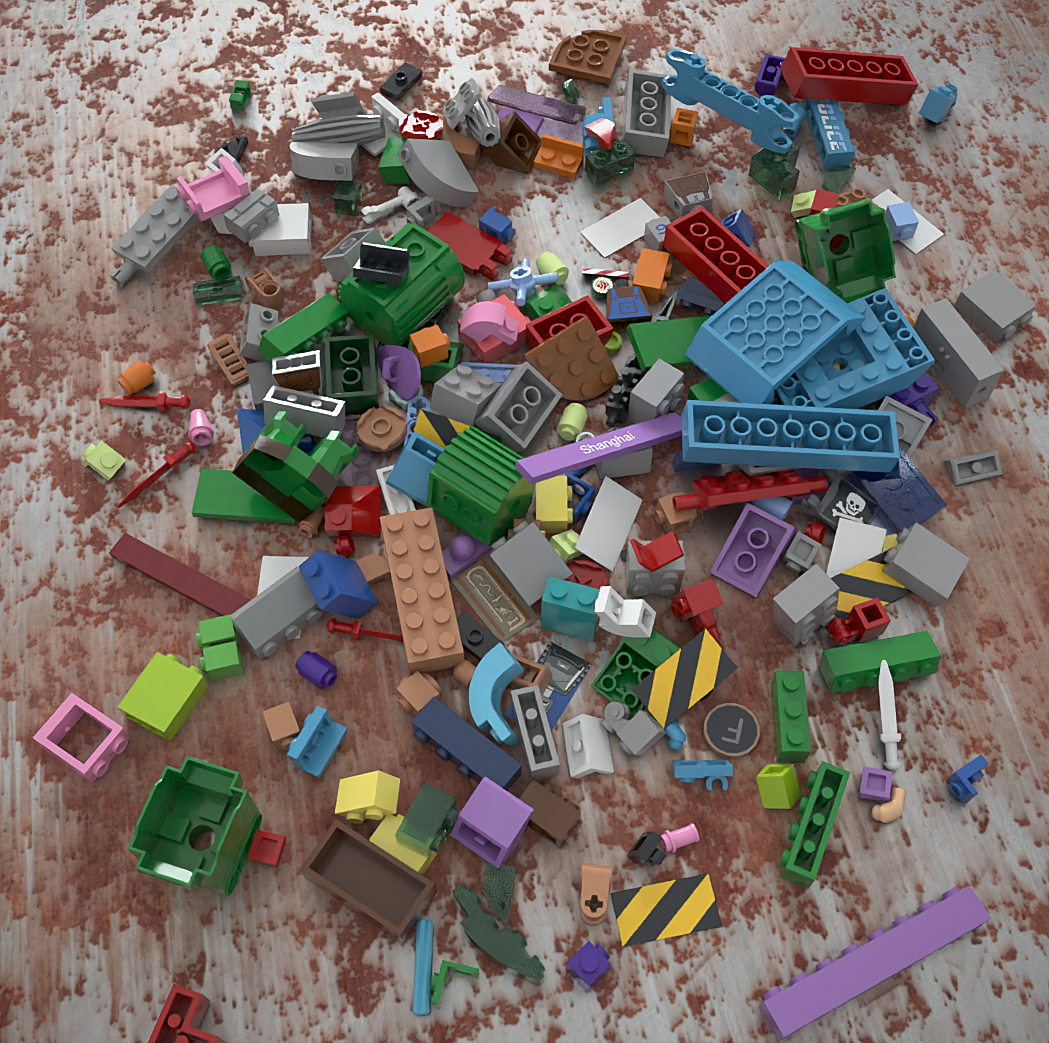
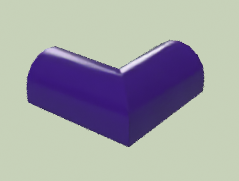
M765 54L755 82L757 94L760 96H772L776 91L779 80L786 82L780 70L785 58Z

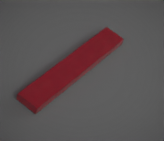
M127 533L122 535L109 552L114 559L220 616L232 615L251 601L249 598Z

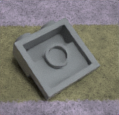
M886 396L878 410L895 411L900 459L895 464V467L899 468L901 464L906 467L930 426L932 419Z

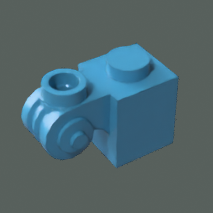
M946 83L945 87L939 86L930 89L918 114L935 123L944 121L949 109L956 104L958 88Z

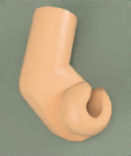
M897 787L892 788L889 802L882 804V806L878 804L873 806V819L876 821L881 820L882 823H888L901 817L907 793L906 790Z

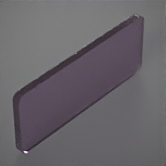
M498 85L487 98V101L490 103L576 125L586 114V108L583 106L504 85Z

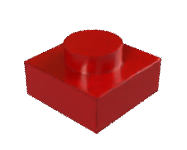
M256 830L248 860L278 868L287 840L286 837Z

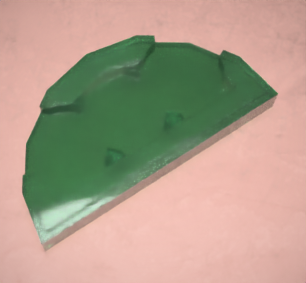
M838 165L829 169L822 182L825 191L839 194L854 175L856 168L848 165Z

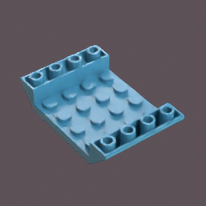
M773 262L701 325L686 351L685 357L739 403L771 404L774 401V390L838 333L843 332L848 336L865 321V317L795 262Z

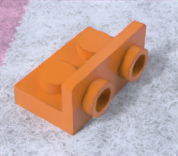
M543 134L541 137V147L534 160L533 168L575 179L584 161V145Z

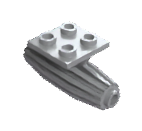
M471 77L468 82L465 81L461 84L456 96L453 99L450 98L445 103L443 114L452 130L464 117L472 136L485 147H492L498 143L501 137L500 122L490 103L481 97L482 93L475 80Z
M342 92L336 95H321L311 98L313 106L322 119L296 127L295 132H292V141L358 143V146L384 138L386 130L382 115L366 114L354 92Z

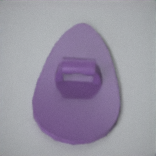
M398 345L382 346L376 353L377 362L382 372L381 378L386 379L392 389L402 399L410 400L414 398L419 390L421 379L420 364L417 356L406 347Z

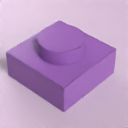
M863 766L859 797L889 802L893 772Z

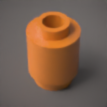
M139 360L122 372L121 377L117 381L128 395L136 394L155 381L153 375L156 372L148 362L143 364Z

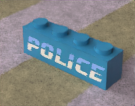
M805 99L806 117L823 170L850 167L851 160L855 157V146L851 144L850 132L845 127L844 114L840 112L839 102Z

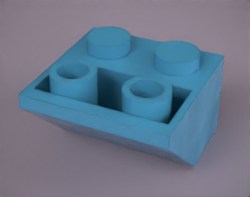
M414 431L403 447L385 483L426 506L429 473L437 463L439 455L444 452V448Z

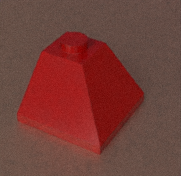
M381 485L336 486L325 503V532L329 537H337L339 534H350L351 537H381Z

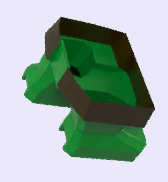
M278 411L248 446L249 448L238 459L232 473L300 523L329 499L338 484L336 477L354 460L359 449L356 443L350 448L339 439L342 434L340 431H331L307 455L297 447L306 433L304 425L301 423L298 428L285 419L288 414L287 412Z

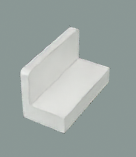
M581 714L562 723L570 777L579 779L593 772L604 774L614 772L607 729L601 722L603 719Z

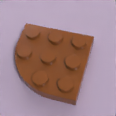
M584 30L581 32V35L572 38L569 35L556 47L549 62V71L609 84L627 43V35L604 30Z
M588 317L581 318L524 354L528 363L563 394L561 397L564 399L578 401L591 399L618 384L619 375Z

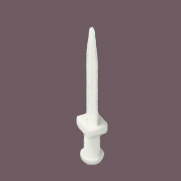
M882 660L878 684L883 734H879L880 740L885 743L887 762H884V765L888 770L895 771L901 766V762H898L897 742L901 740V733H897L893 680L886 660Z

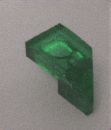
M487 862L483 887L484 897L491 904L502 922L509 924L517 867L502 865L498 869Z

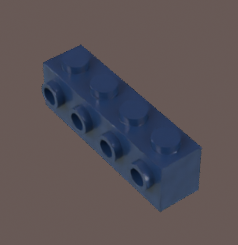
M434 696L411 721L414 732L413 736L423 745L428 743L435 748L434 752L444 762L450 760L455 764L458 773L467 780L472 778L480 784L482 779L487 777L508 791L522 775L521 764Z

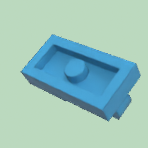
M672 760V773L681 782H695L696 778H704L706 776L705 786L708 790H712L711 784L714 779H720L721 788L727 790L728 780L725 776H733V765L729 760Z

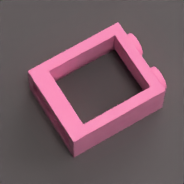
M73 693L68 696L33 737L43 749L92 783L97 777H101L107 771L111 760L116 754H120L126 748L128 740L131 738L123 727ZM84 713L111 731L85 764L57 746Z

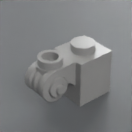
M611 702L605 707V718L601 721L602 724L612 734L615 731L617 732L616 734L621 738L620 745L630 755L643 756L667 733L648 711L640 710L629 720L630 709L626 704Z

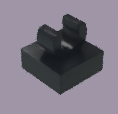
M654 831L644 832L626 856L634 863H645L647 861L652 866L655 864L659 866L666 857L660 849L656 848L662 838Z

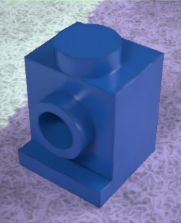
M494 206L479 219V229L499 239L502 244L511 241L515 236L516 230L512 228V221L506 216L497 213Z

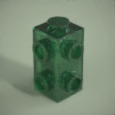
M625 139L612 143L613 147L610 150L600 148L586 154L585 171L595 185L634 169L636 152Z

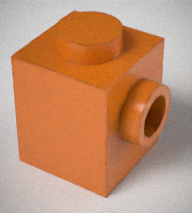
M438 325L410 334L411 349L417 356L421 368L448 358V347L451 346L447 334L442 333Z

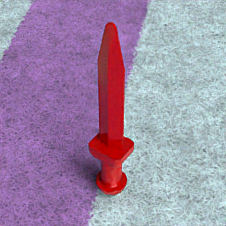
M159 392L158 396H115L99 400L100 403L112 406L157 407L159 412H165L168 407H181L184 410L191 404L190 398L186 395L168 397L165 392Z
M185 442L183 443L184 447L173 456L170 454L165 455L163 459L166 463L133 489L118 504L117 508H121L136 498L170 469L176 473L180 468L179 463L190 454H195V444Z
M332 618L326 624L329 633L349 634L354 640L360 641L362 634L403 642L402 635L364 629L362 621H354L353 624L339 622L336 618Z

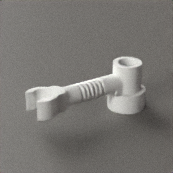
M404 186L399 189L398 197L378 206L364 207L361 210L365 215L363 220L367 224L373 223L381 214L401 205L407 208L417 200H421L417 193L412 192L409 187Z

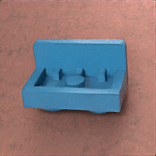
M317 706L313 713L306 717L303 725L304 728L299 736L290 743L287 755L296 768L320 778L348 731L346 727L333 722L326 709Z

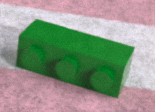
M776 670L770 683L776 762L805 763L811 753L804 671Z

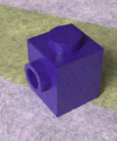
M588 941L567 962L566 970L588 993L608 973L611 963L608 961L610 956L599 944L594 946Z

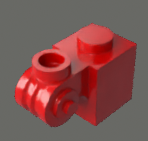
M877 597L854 605L846 620L844 618H835L826 629L830 633V637L835 645H846L855 639L860 643L882 635L891 620Z

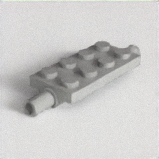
M171 185L111 248L124 262L111 275L113 281L123 287L125 282L141 269L148 273L197 221L198 216L196 213L191 214L186 200L182 201L179 197L176 186Z

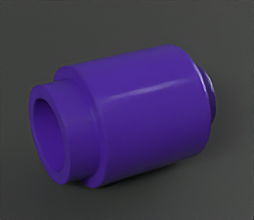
M305 651L298 658L295 665L299 675L319 689L332 686L338 676L336 673L337 666L317 652Z

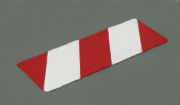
M582 268L581 272L628 278V272Z

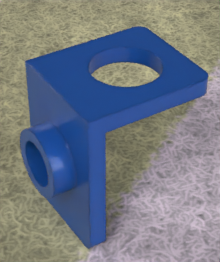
M570 475L568 477V486H572V492L583 498L573 511L572 523L576 525L583 515L587 516L590 513L594 504L595 488ZM575 484L581 486L585 492L579 490Z

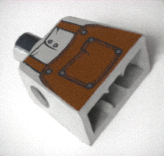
M706 171L665 180L663 197L678 218L702 206L711 213L713 196Z
M320 350L272 359V375L279 387L323 396Z

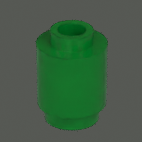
M210 245L202 251L200 258L210 276L216 280H223L231 274V264L220 246Z

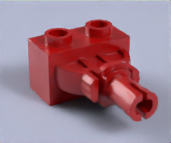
M714 579L684 589L671 597L672 603H670L673 615L676 618L679 617L681 623L688 620L696 635L706 629L722 648L719 641L722 632H718L716 628V621L712 610L724 603Z

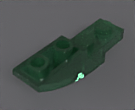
M461 883L453 889V898L467 916V918L460 922L461 930L476 948L494 964L511 975L538 986L543 984L545 980L543 972L546 969L536 955L530 957L524 948L527 946V943L518 930L512 932L508 925L497 932L496 930L499 928L498 923L489 912L486 915L478 906L481 904V900L472 888L467 890Z

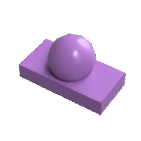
M469 533L454 537L450 546L442 551L447 576L453 579L492 550L491 545L487 546Z

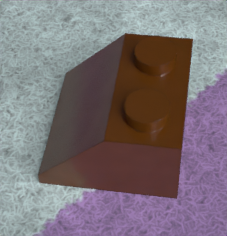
M514 111L499 119L501 137L498 143L492 147L484 146L482 151L497 166L527 174L530 172L541 147V138Z

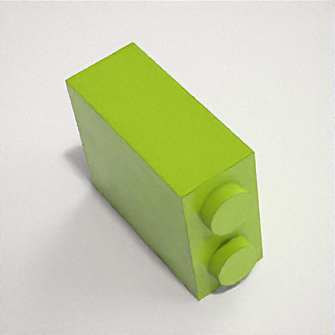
M157 652L118 705V709L125 718L171 742L209 686L204 678L205 674L200 669L194 666L187 668L182 665V662L177 657L171 654L164 656Z

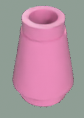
M195 409L190 414L188 437L195 445L205 446L212 441L214 432L205 411Z

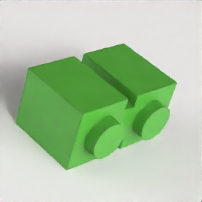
M230 615L200 621V632L196 633V640L199 649L203 648L204 656L199 658L202 672L207 673L212 682L245 674L241 651L238 650L240 647L238 632Z

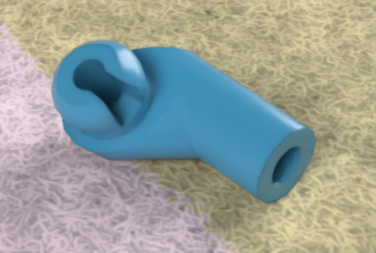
M673 721L664 730L667 732L668 737H670L668 746L672 749L680 750L683 748V742L686 741V735L680 726Z

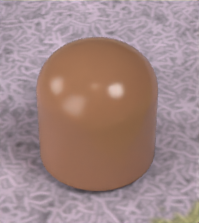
M464 660V662L458 663L454 667L453 676L461 684L470 688L476 666Z

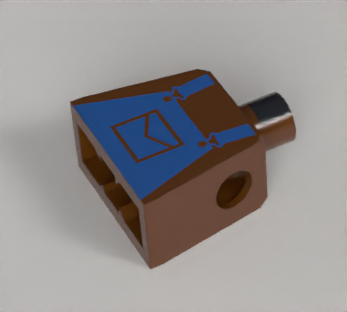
M625 279L615 281L614 288L607 290L606 319L613 327L614 332H627L626 328L629 324L651 322L652 312L641 287H629L628 281Z

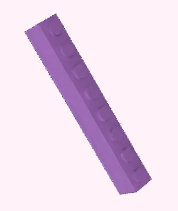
M970 885L962 890H959L957 886L942 894L944 900L936 905L933 900L928 901L917 908L920 914L911 919L908 914L892 922L895 928L886 933L883 928L867 936L869 942L859 947L857 942L841 951L843 954L842 958L833 961L832 957L825 959L815 966L818 971L810 976L806 972L800 973L789 980L792 986L782 991L778 986L763 995L765 1001L759 1008L778 1042L991 919L990 915Z

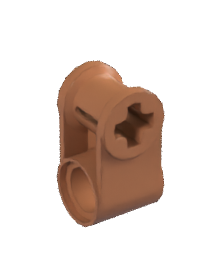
M267 267L262 268L261 272L251 277H245L249 290L264 307L276 311L283 308L285 301L280 284Z
M582 863L580 915L582 920L588 925L596 926L606 919L612 866ZM593 903L597 904L596 913L590 912V907Z

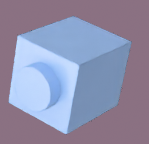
M910 202L887 206L886 219L891 230L892 241L913 238L919 221Z

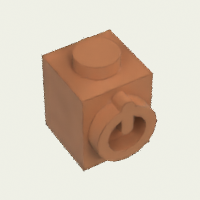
M682 491L674 494L667 493L658 499L654 515L659 525L662 524L666 534L672 531L675 534H679L692 529L694 519L697 518L696 509L679 512L674 510L672 498L673 496L684 495Z
M416 671L413 675L405 676L396 688L398 694L397 703L406 713L411 711L414 716L424 708L433 696L441 702L440 694L442 690L429 674L424 673L421 675Z

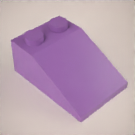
M747 503L710 573L757 598L783 558L798 530L794 526Z

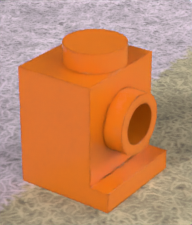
M682 108L676 109L672 122L670 143L691 147L695 135L697 111Z

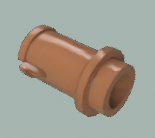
M321 505L314 513L299 523V532L302 535L312 538L318 534V528L325 519V507Z

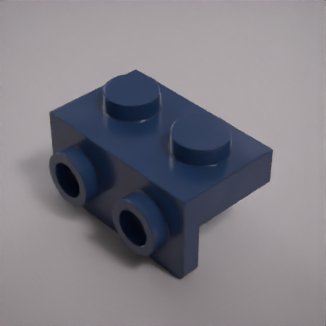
M687 277L683 289L679 288L676 295L677 298L682 299L680 304L694 308L695 304L704 307L703 312L714 315L725 305L700 280L692 277Z

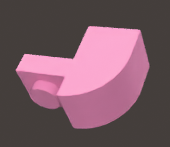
M484 301L472 305L463 312L460 332L478 342H481L489 335H493L503 342L512 345L517 340L519 321L505 314L506 306L496 302Z

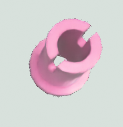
M692 823L671 832L665 830L664 834L660 835L662 838L661 845L666 853L669 851L675 853L677 848L699 841L698 831Z

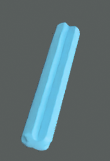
M418 920L413 991V1013L416 1015H427L430 1012L434 926L431 920Z

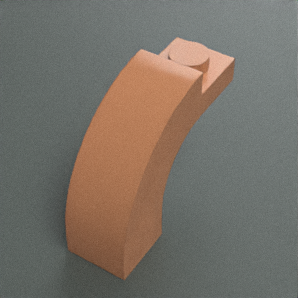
M443 111L442 115L436 114L439 116V120L443 121V134L436 140L450 141L465 168L475 171L481 156L480 142L475 138L460 135L455 131V127L452 130L447 123Z

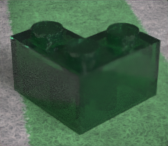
M775 141L776 144L784 145V144H782V143H780V142H776V141ZM792 142L791 149L786 153H778L768 149L760 150L752 156L748 175L780 201L796 189L800 171L795 166L800 147Z
M424 782L395 834L397 843L428 859L433 851L437 853L447 835L451 834L458 818L459 809H457L456 797Z

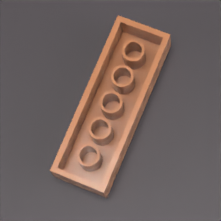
M433 508L380 517L409 673L413 675L418 671L422 674L455 667L458 663L464 662V651Z

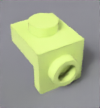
M816 190L794 195L791 209L794 218L810 214Z
M102 440L97 446L91 444L82 455L86 458L82 465L84 467L89 465L108 481L126 461L125 458Z
M572 529L552 536L549 541L565 564L568 560L584 554L575 548L580 535Z

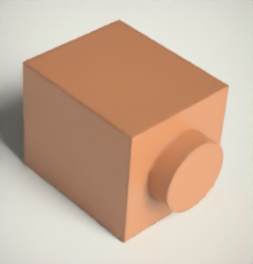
M289 701L262 712L277 751L288 750L292 740L298 737L301 732Z

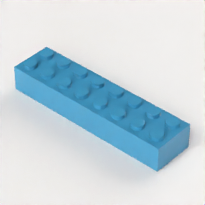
M687 400L681 415L683 462L890 472L900 459L895 411Z

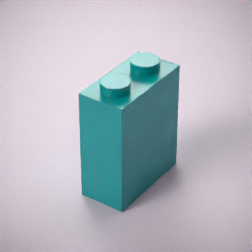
M549 577L541 602V629L593 642L600 619L594 612L595 602L599 596L600 589Z

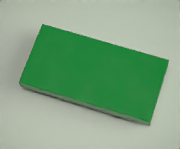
M711 316L629 324L626 330L641 370L649 371L658 359L673 367L695 365L685 357V353L701 325Z
M201 468L191 512L193 517L296 524L295 519L232 473L233 470Z

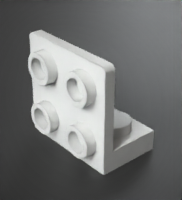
M379 92L372 96L373 114L383 116L386 135L384 138L361 145L373 156H377L384 151L388 137L401 136L399 121L405 115Z

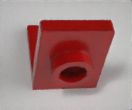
M673 531L645 546L634 538L630 540L638 563L650 572H654L684 556L676 534Z

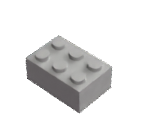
M526 361L512 369L474 423L483 431L503 437L501 444L517 453L527 447L563 394Z
M815 564L773 598V624L794 647L800 642L806 644L815 636L814 631L821 625L827 627L836 618L835 614L840 588Z

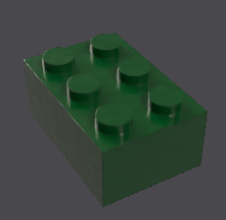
M364 334L324 338L326 397L345 401V414L363 413L374 407L375 409L380 408L374 335Z

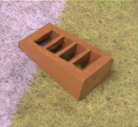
M228 333L207 344L210 355L232 387L249 379L248 364L244 357L239 355L240 351ZM241 368L244 369V370H242V371L236 373V374L233 375V376H232V374H231V373H233V372H235V371H237V370H239V369H241Z
M513 654L524 671L509 684L518 689L538 685L542 697L552 679L549 667ZM529 670L530 673H529L528 677L526 678V680H524L523 678H524V676L526 675L527 671Z

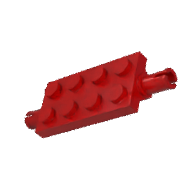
M793 469L750 476L747 473L735 471L727 472L725 476L718 477L703 475L700 479L692 480L693 494L673 496L672 503L674 510L679 512L693 509H713L723 504L786 496L787 498L804 496L805 493L826 491L827 480L823 475L804 478Z

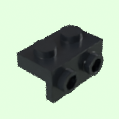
M363 242L360 245V258L353 267V277L361 278V280L366 282L380 281L391 286L402 285L409 274L410 250Z

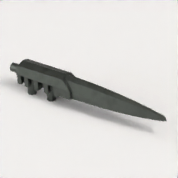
M678 289L670 295L652 322L670 319L677 301ZM635 352L632 357H628L625 367L621 370L622 376L618 378V385H614L612 388V394L609 395L605 405V413L608 416L606 425L612 428L615 427L617 422L626 421L631 391L648 372L641 370Z

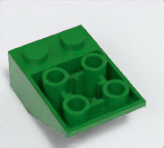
M654 626L650 638L624 637L591 687L611 702L626 704L630 709V716L633 718L646 706L632 691V688L682 647Z

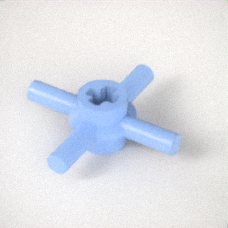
M523 259L521 266L511 271V279L488 282V289L493 291L511 289L515 291L516 304L524 306L526 298L536 292L535 285L558 282V273L534 275L530 269V261Z

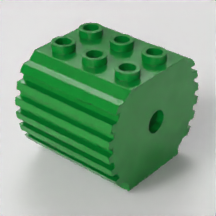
M470 426L469 429H464L463 433H458L457 438H453L450 445H447L444 448V452L437 458V463L429 473L426 506L432 507L433 511L482 543L490 546L503 536L507 539L508 530L514 528V519H522L526 516L532 504L536 483L530 485L516 470L517 460L524 459L522 456L474 426Z

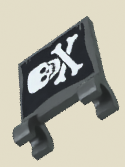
M820 469L816 475L825 476L827 483L830 484L821 501L817 496L810 494L807 499H802L798 506L803 512L817 516L836 531L840 518L870 525L880 508L878 503L841 477L838 470Z

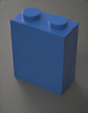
M317 550L299 565L312 594L323 611L360 619L378 604L357 562Z

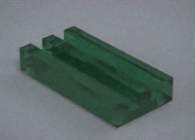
M240 276L193 282L196 306L243 299Z

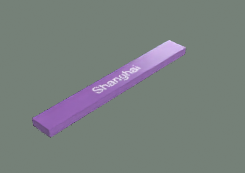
M674 412L517 460L515 468L530 485L681 437V416Z

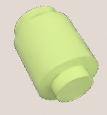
M545 252L538 257L536 265L542 275L558 273L559 281L550 283L551 285H561L567 280L569 269L555 254Z
M571 403L564 409L557 427V432L563 439L567 441L576 440L577 436L582 433L588 418L586 408L581 404Z

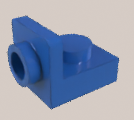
M982 754L954 772L946 780L950 784L952 793L965 804L978 794L972 784L984 776L982 770L989 764Z

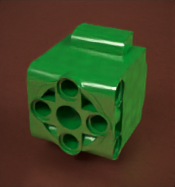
M863 199L837 208H825L820 213L795 220V231L803 269L847 304L886 288L885 281L896 278L894 267L896 261L885 209L872 204L870 200ZM841 234V246L835 251H830L829 243L835 235Z
M188 756L185 757L180 770L165 766L160 779L154 784L139 816L134 836L128 847V850L139 860L135 869L139 873L193 891L197 890L200 886L230 896L236 887L248 858L256 830L260 829L262 814L259 812L248 791L241 789L243 779L240 773ZM206 832L215 834V840L211 847L203 851L195 850L194 845L198 836Z

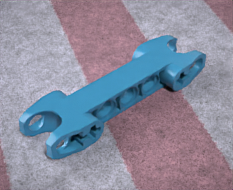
M672 49L666 53L667 63L675 69L677 75H668L662 79L661 85L673 98L690 106L700 102L752 131L751 141L764 149L778 153H786L791 149L792 141L782 132L780 126L792 128L798 123L799 116L784 101L771 95H764L760 99L705 70L706 60L695 53L681 49ZM775 141H776V142H780V143H782V144H784V145L776 144Z

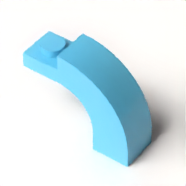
M498 643L483 657L474 671L469 688V705L472 717L480 729L487 733L490 732L499 744L504 742L508 746L513 747L521 740L502 714L501 698L507 685L520 675L524 669L511 651L502 643Z

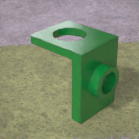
M442 960L440 972H434L430 985V991L434 992L432 999L433 1008L440 1009L449 972L479 979V969Z

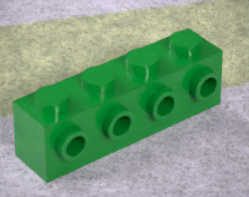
M328 293L263 334L258 352L271 363L273 358L311 352L320 342L324 343V338L331 337L335 332L340 333L344 330L348 323L346 320L350 311Z
M928 631L823 650L819 668L831 693L848 692L856 688L879 685L882 660H886L892 680L900 682L908 678L926 677L936 673L941 654Z
M824 761L821 762L817 771L811 770L805 785L810 788L808 796H802L797 808V813L801 814L798 824L793 822L787 839L792 840L789 851L783 850L778 866L783 868L780 878L807 889L815 881L850 775L849 771Z

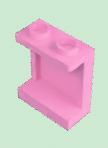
M227 155L218 159L221 170L189 184L181 176L177 177L179 187L176 190L182 201L186 200L191 214L196 213L201 222L234 208L250 195L248 182Z

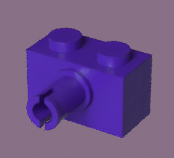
M926 372L910 387L888 396L932 419L930 427L938 421V417L932 413L928 406L932 405L939 387ZM885 397L880 399L879 404L877 406L878 409L881 406Z

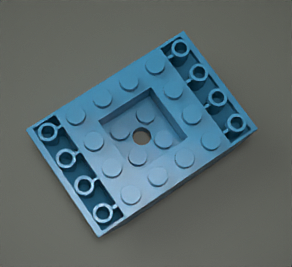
M884 288L848 303L865 317V321L848 336L843 332L838 333L777 387L775 391L783 405L858 409L910 387L935 363V359L888 290ZM838 363H843L847 367L843 370L835 369L833 366Z

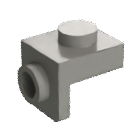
M429 195L421 200H417L406 208L407 224L413 222L423 229L424 222L435 216L434 200Z
M798 531L781 560L786 562L785 566L796 573H800V571L805 573L810 568V564L822 544Z

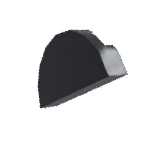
M238 136L236 140L229 143L224 142L219 150L221 148L224 149L239 164L248 144L247 137Z

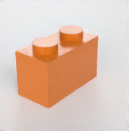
M642 248L632 286L641 287L647 302L658 304L660 295H665L668 281H664L665 277L670 278L673 264L669 263L670 253Z

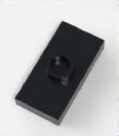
M404 62L380 87V92L399 101L422 77V70Z
M463 612L457 618L462 647L479 661L498 643H502L505 646V643L467 613Z

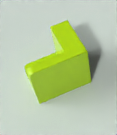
M767 764L756 776L764 808L791 809L801 796L794 764Z

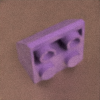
M484 777L458 815L450 836L499 869L516 850L534 809L487 777Z

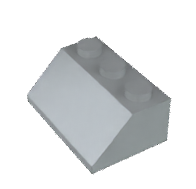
M297 566L230 615L240 639L260 661L264 657L273 655L285 641L295 638L306 625L316 622L325 611L320 609L300 568Z

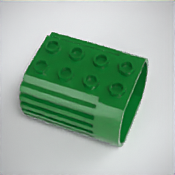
M413 222L403 226L383 244L384 246L410 250L409 274L402 285L391 286L380 281L366 282L361 280V278L353 277L352 272L338 286V294L340 295L338 298L342 302L341 304L350 311L348 317L357 326L369 334H373L376 339L385 345H404L410 339V334L416 333L464 287L465 283L462 265L454 251L450 249V246Z

